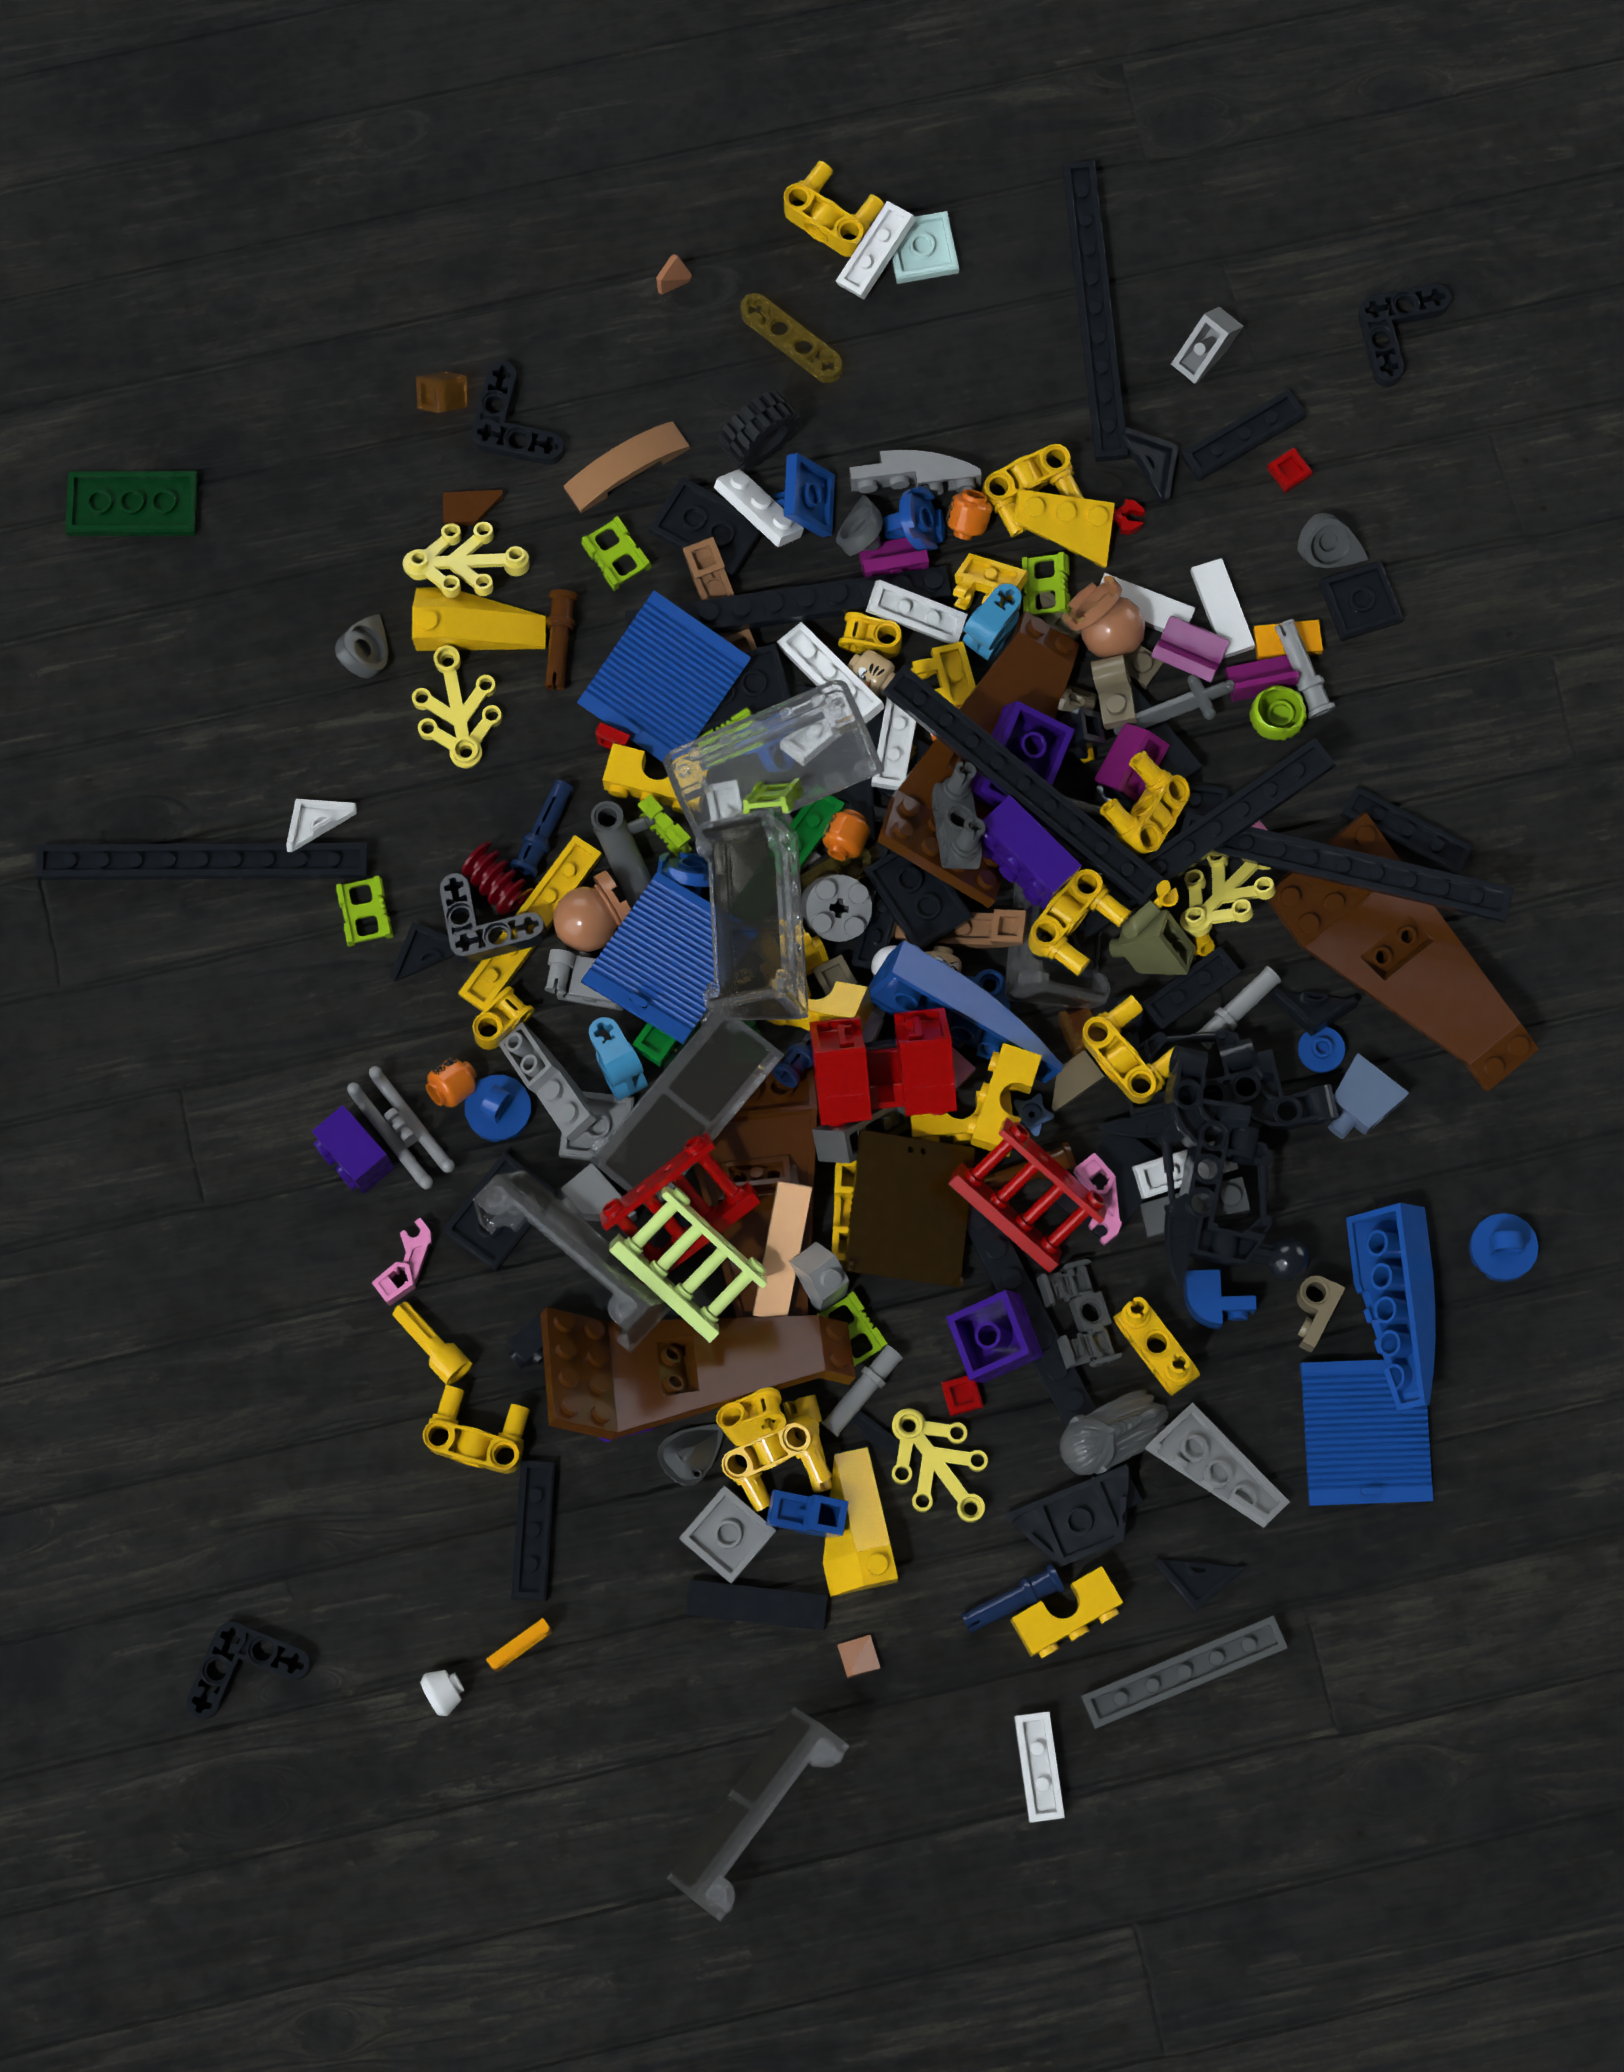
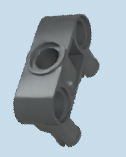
M958 762L951 777L944 780L943 783H935L933 787L932 808L943 868L978 869L981 864L982 849L980 838L985 831V824L976 816L970 785L976 774V768L970 762H966L964 767L963 762Z

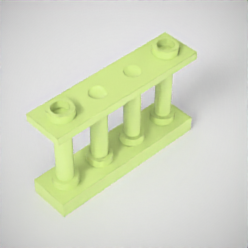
M666 1185L661 1189V1196L667 1202L632 1238L628 1237L625 1239L618 1234L609 1243V1251L711 1343L719 1334V1325L716 1323L719 1320L717 1316L752 1280L763 1289L767 1285V1279L764 1275L766 1269L754 1257L748 1260L688 1204L691 1200L678 1187L672 1190ZM678 1211L692 1224L691 1227L658 1261L653 1260L650 1262L641 1254L644 1251L642 1247ZM703 1234L717 1249L683 1284L678 1283L675 1285L666 1277L669 1274L667 1270ZM728 1257L742 1272L708 1307L703 1306L700 1308L691 1300L694 1297L692 1293Z

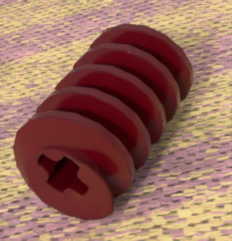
M486 841L469 855L461 872L465 877H471L470 882L473 886H480V894L488 896L487 900L490 905H497L496 910L500 915L509 914L525 903L533 892V888L523 892L521 889L526 883L524 878L514 883L513 879L517 871L512 869L505 873L504 870L508 865V861L503 860L496 863L495 861L500 852L496 850L488 854L487 851L491 843Z

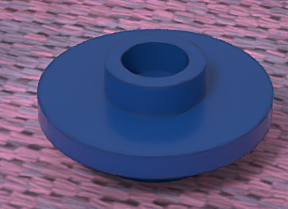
M1329 1027L1324 1028L1312 1037L1305 1032L1298 1043L1300 1061L1306 1068L1317 1073H1326L1334 1070L1340 1065L1345 1055V1044L1342 1037Z

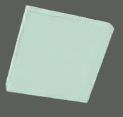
M947 211L916 216V221L891 258L896 283L900 284L959 273V265Z

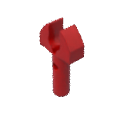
M1125 499L1122 507L1114 509L1112 522H1116L1121 528L1120 534L1131 535L1143 527V522L1129 521L1126 518L1130 514L1144 517L1145 510L1135 500Z

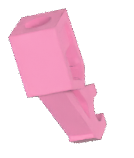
M1093 1153L1076 1166L1073 1173L1089 1191L1095 1190L1106 1202L1108 1208L1104 1221L1099 1224L1092 1218L1088 1225L1091 1231L1098 1225H1103L1107 1228L1108 1233L1100 1238V1242L1105 1246L1117 1237L1122 1222L1119 1218L1116 1176L1096 1153ZM1099 1173L1108 1182L1103 1190H1097V1186L1093 1185L1090 1181Z
M421 1218L415 1221V1224L420 1229L417 1237L412 1238L408 1236L405 1230L400 1232L406 1251L403 1262H395L372 1282L389 1306L416 1288V1283L428 1250L432 1245V1233ZM403 1270L407 1275L408 1281H405L404 1285L397 1288L391 1279L396 1274L399 1275L400 1271Z

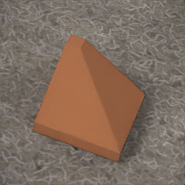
M675 254L671 255L656 277L658 293L662 295L690 282L692 279V274Z
M871 1635L837 1645L847 1679L880 1669Z

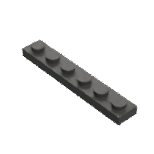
M1273 1615L1082 1695L1081 1699L1094 1729H1097L1283 1651L1288 1647Z

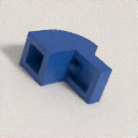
M1186 1270L1183 1284L1185 1305L1190 1315L1201 1325L1212 1329H1220L1223 1324V1316L1228 1315V1320L1242 1321L1247 1320L1248 1315H1253L1256 1311V1296L1222 1297L1220 1270Z
M773 1490L766 1525L814 1536H843L849 1501L820 1495L803 1496Z

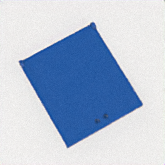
M653 590L577 703L611 727L630 735L631 741L674 769L676 759L681 760L751 657Z
M657 871L625 920L618 927V930L615 931L599 957L592 964V967L584 975L581 983L684 1045L752 944L754 945L757 942L759 932Z
M1384 1360L1300 1363L1309 1506L1433 1501L1427 1406L1403 1412L1397 1411L1384 1373L1386 1368Z

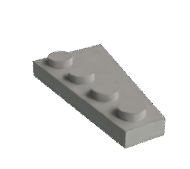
M1193 1402L1144 1448L1263 1528L1290 1503Z

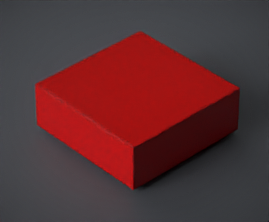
M1295 448L1287 451L1267 466V470L1285 493L1310 478L1313 474V471Z
M600 722L595 732L599 745L611 749L614 743L631 748L630 735Z
M968 1375L941 1382L950 1417L983 1408L977 1382L970 1381Z

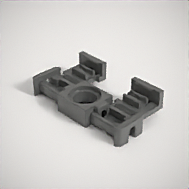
M1089 1259L1067 1263L1059 1269V1272L1049 1275L1042 1274L1036 1279L1046 1308L1054 1306L1056 1300L1064 1299L1065 1302H1069L1078 1333L1076 1334L1077 1338L1068 1340L1067 1335L1057 1339L1066 1369L1087 1363L1091 1367H1098L1106 1362L1108 1364L1115 1362L1122 1356V1352L1117 1354L1114 1352L1106 1328L1112 1322L1102 1292L1094 1293L1086 1266L1091 1263ZM1085 1304L1093 1305L1097 1309L1098 1319L1091 1322L1084 1318L1082 1308Z

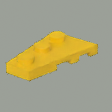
M1019 489L1017 491L1013 523L1046 540L1055 542L1068 551L1080 555L1102 568H1106L1115 503Z

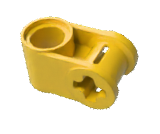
M848 612L845 614L844 620L847 623L843 638H840L838 646L841 649L857 654L873 650L886 659L894 658L901 652L902 633L896 622L870 617L858 612ZM885 635H891L896 638L890 644H884L879 641Z
M511 986L503 989L494 998L492 1003L473 1021L472 1027L475 1041L483 1049L492 1050L499 1047L498 1044L521 1022L526 1023L534 1013L535 1009L531 1005L526 1006L514 994L515 990ZM487 1025L497 1028V1032L490 1037L482 1036L480 1030Z
M771 1387L759 1389L748 1396L723 1405L716 1415L718 1426L734 1445L741 1447L764 1436L781 1431L786 1426L787 1421L784 1413L780 1410L781 1394L777 1389Z

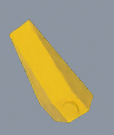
M439 587L416 588L412 606V640L416 651H436L445 645L453 646L457 650L546 649V616L463 591L456 597L449 598L442 594Z
M868 1447L834 1454L830 1498L849 1502L843 1536L825 1537L823 1567L830 1597L897 1583L898 1575Z

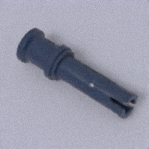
M554 781V785L531 832L523 835L521 839L523 845L516 859H512L510 862V867L524 876L536 878L538 875L537 867L543 855L547 854L550 850V843L548 841L571 793L574 791L573 787L564 781Z
M807 1031L799 1042L792 1043L787 1049V1056L782 1062L776 1063L772 1068L774 1077L787 1087H796L800 1082V1075L803 1071L813 1065L810 1031Z
M1052 1563L1047 1565L1046 1570L1030 1578L1025 1576L1020 1578L1018 1586L965 1613H961L970 1634L1027 1604L1031 1607L1037 1604L1039 1600L1057 1591L1059 1593L1065 1592Z

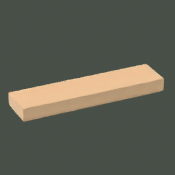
M779 1180L777 1182L762 1265L766 1269L764 1275L767 1279V1285L763 1289L760 1286L757 1287L753 1316H788L796 1275L789 1261L800 1254L812 1192L811 1186Z

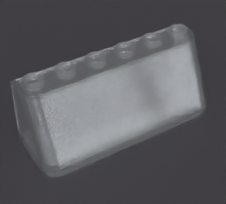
M842 680L829 681L671 750L663 761L674 793L701 850L717 845L787 814L782 813L781 806L755 808L751 816H744L742 800L747 794L752 792L753 787L758 781H763L764 785L791 783L795 778H800L804 794L799 800L793 802L794 807L790 811L792 812L884 772L848 684Z

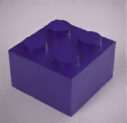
M344 1105L340 1106L312 1130L317 1139L313 1145L330 1166L335 1162L338 1164L335 1170L352 1191L358 1187L365 1194L394 1169L387 1154Z
M1004 1290L946 1317L970 1381L986 1383L1044 1357L1020 1293Z

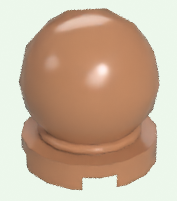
M1105 576V583L1096 587L1092 582L1081 590L1068 604L1072 608L1070 613L1063 614L1062 618L1071 630H1081L1082 639L1088 650L1097 657L1104 659L1123 654L1127 657L1135 653L1144 640V618L1136 604L1128 598L1120 597L1122 588L1114 577Z
M606 870L593 877L596 883L594 888L579 887L568 891L558 901L553 913L557 937L566 946L575 951L591 952L606 946L631 910L626 900L621 903L618 901L614 890L617 885Z

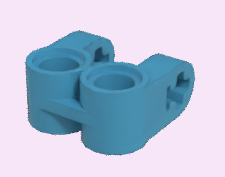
M1012 584L999 585L985 602L974 611L964 626L963 631L966 634L962 641L988 662L998 654L1016 628L1019 618L1018 610L1021 606L1020 590ZM1008 595L1013 596L1012 603L1004 601L1002 608L999 607L1001 602L1000 596L1005 598Z
M601 1017L593 1021L589 1027V1036L596 1050L599 1067L616 1100L619 1102L648 1087L643 1074L642 1064L631 1044L627 1042L618 1024L608 1017ZM605 1029L610 1034L611 1040L605 1041L599 1032Z

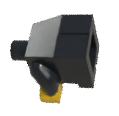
M1077 708L1065 713L1058 720L1075 729L1065 753L1079 758L1083 763L1094 760L1092 747L1106 744L1104 730L1101 729L1103 727L1101 712Z

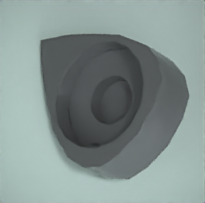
M862 495L853 507L836 537V543L849 556L856 555L863 550L875 551L881 545L879 533L883 525L882 515L875 504L865 495Z
M1319 513L1311 517L1303 527L1298 539L1297 550L1300 556L1315 567H1341L1369 560L1362 545L1351 530L1334 515L1328 513Z
M380 614L369 616L349 627L339 637L335 645L336 657L341 664L351 673L364 679L375 677L387 664L388 647Z
M718 1424L680 1430L666 1437L659 1445L657 1452L658 1461L665 1473L676 1483L682 1486H695L702 1482L712 1469L724 1432Z

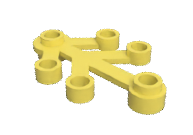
M488 522L476 524L473 529L474 535L449 556H439L450 545H456L462 539L460 527L457 524L449 523L442 527V536L427 549H416L407 553L403 559V569L414 580H430L441 589L444 596L452 598L461 592L460 580L454 575L445 576L438 569H450L472 586L477 595L487 596L493 591L492 578L488 574H477L471 568L504 567L509 575L521 576L529 570L530 562L528 553L518 546L510 547L506 553L471 555L483 544H488L493 540V527ZM484 531H485V532H488L487 534H484V535L479 534V533L484 532ZM449 533H456L453 536H447ZM482 583L488 584L484 587L479 586ZM448 585H455L453 588L446 587Z
M445 645L436 650L434 662L438 671L444 674L450 707L432 697L429 690L425 688L416 689L412 694V701L417 709H427L454 726L456 738L439 729L433 719L425 718L419 722L418 732L424 740H434L449 749L452 762L460 768L467 769L474 767L480 762L482 758L480 743L492 727H497L501 724L503 717L501 710L497 706L489 705L485 707L482 711V720L469 735L468 721L485 697H490L496 692V683L494 678L489 675L480 676L476 681V688L463 705L457 670L461 665V658L456 648ZM446 658L454 660L451 666L447 667L442 664ZM484 682L492 684L488 690H482L480 686ZM426 695L428 699L425 703H418L416 701L417 697ZM490 712L498 714V717L493 721L486 718ZM426 725L434 727V730L429 734L422 731ZM464 749L472 751V754L467 758L460 755Z
M1214 854L1208 856L1207 860L1212 868V896L1203 904L1202 889L1206 886V880L1202 871L1193 869L1186 873L1184 881L1189 890V908L1180 917L1183 931L1193 937H1202L1210 932L1212 924L1231 921L1246 922L1250 920L1253 916V909L1248 900L1257 898L1262 900L1270 899L1275 895L1276 888L1273 880L1269 877L1257 879L1252 886H1240L1257 869L1269 870L1271 868L1245 862L1226 881V866L1229 859ZM1199 879L1197 882L1191 883L1193 880ZM1269 886L1268 889L1261 890L1263 887ZM1234 902L1231 909L1217 910L1222 904ZM1241 909H1246V911L1238 913Z
M912 1408L899 1411L892 1421L893 1433L900 1440L897 1464L892 1469V1479L899 1485H905L910 1482L912 1469L909 1463L914 1444L922 1454L917 1493L914 1494L912 1499L913 1508L921 1513L931 1509L933 1504L931 1487L933 1473L935 1472L957 1501L959 1517L969 1523L980 1520L985 1511L984 1501L976 1494H968L946 1463L968 1466L972 1471L980 1472L987 1466V1455L981 1450L966 1452L933 1447L925 1436L947 1437L951 1443L961 1444L967 1437V1429L962 1423L955 1422L949 1425L925 1421L923 1415ZM911 1420L915 1423L916 1428L912 1432H906L902 1427L903 1423ZM958 1427L962 1429L964 1435L960 1439H954L950 1431ZM974 1455H980L984 1459V1464L980 1467H975L971 1463V1458ZM905 1468L909 1473L908 1477L905 1480L898 1479L895 1475L897 1469ZM926 1496L929 1499L928 1506L925 1508L919 1507L916 1504L917 1497ZM967 1503H973L977 1506V1512L974 1515L965 1513L964 1506Z

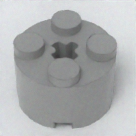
M827 874L814 880L803 891L799 906L800 916L807 928L815 936L818 935L819 938L835 942L848 941L861 935L867 927L872 914V902L867 888L858 880L846 875ZM838 902V904L842 905V910L837 912L835 916V912L830 911L829 907L830 904Z

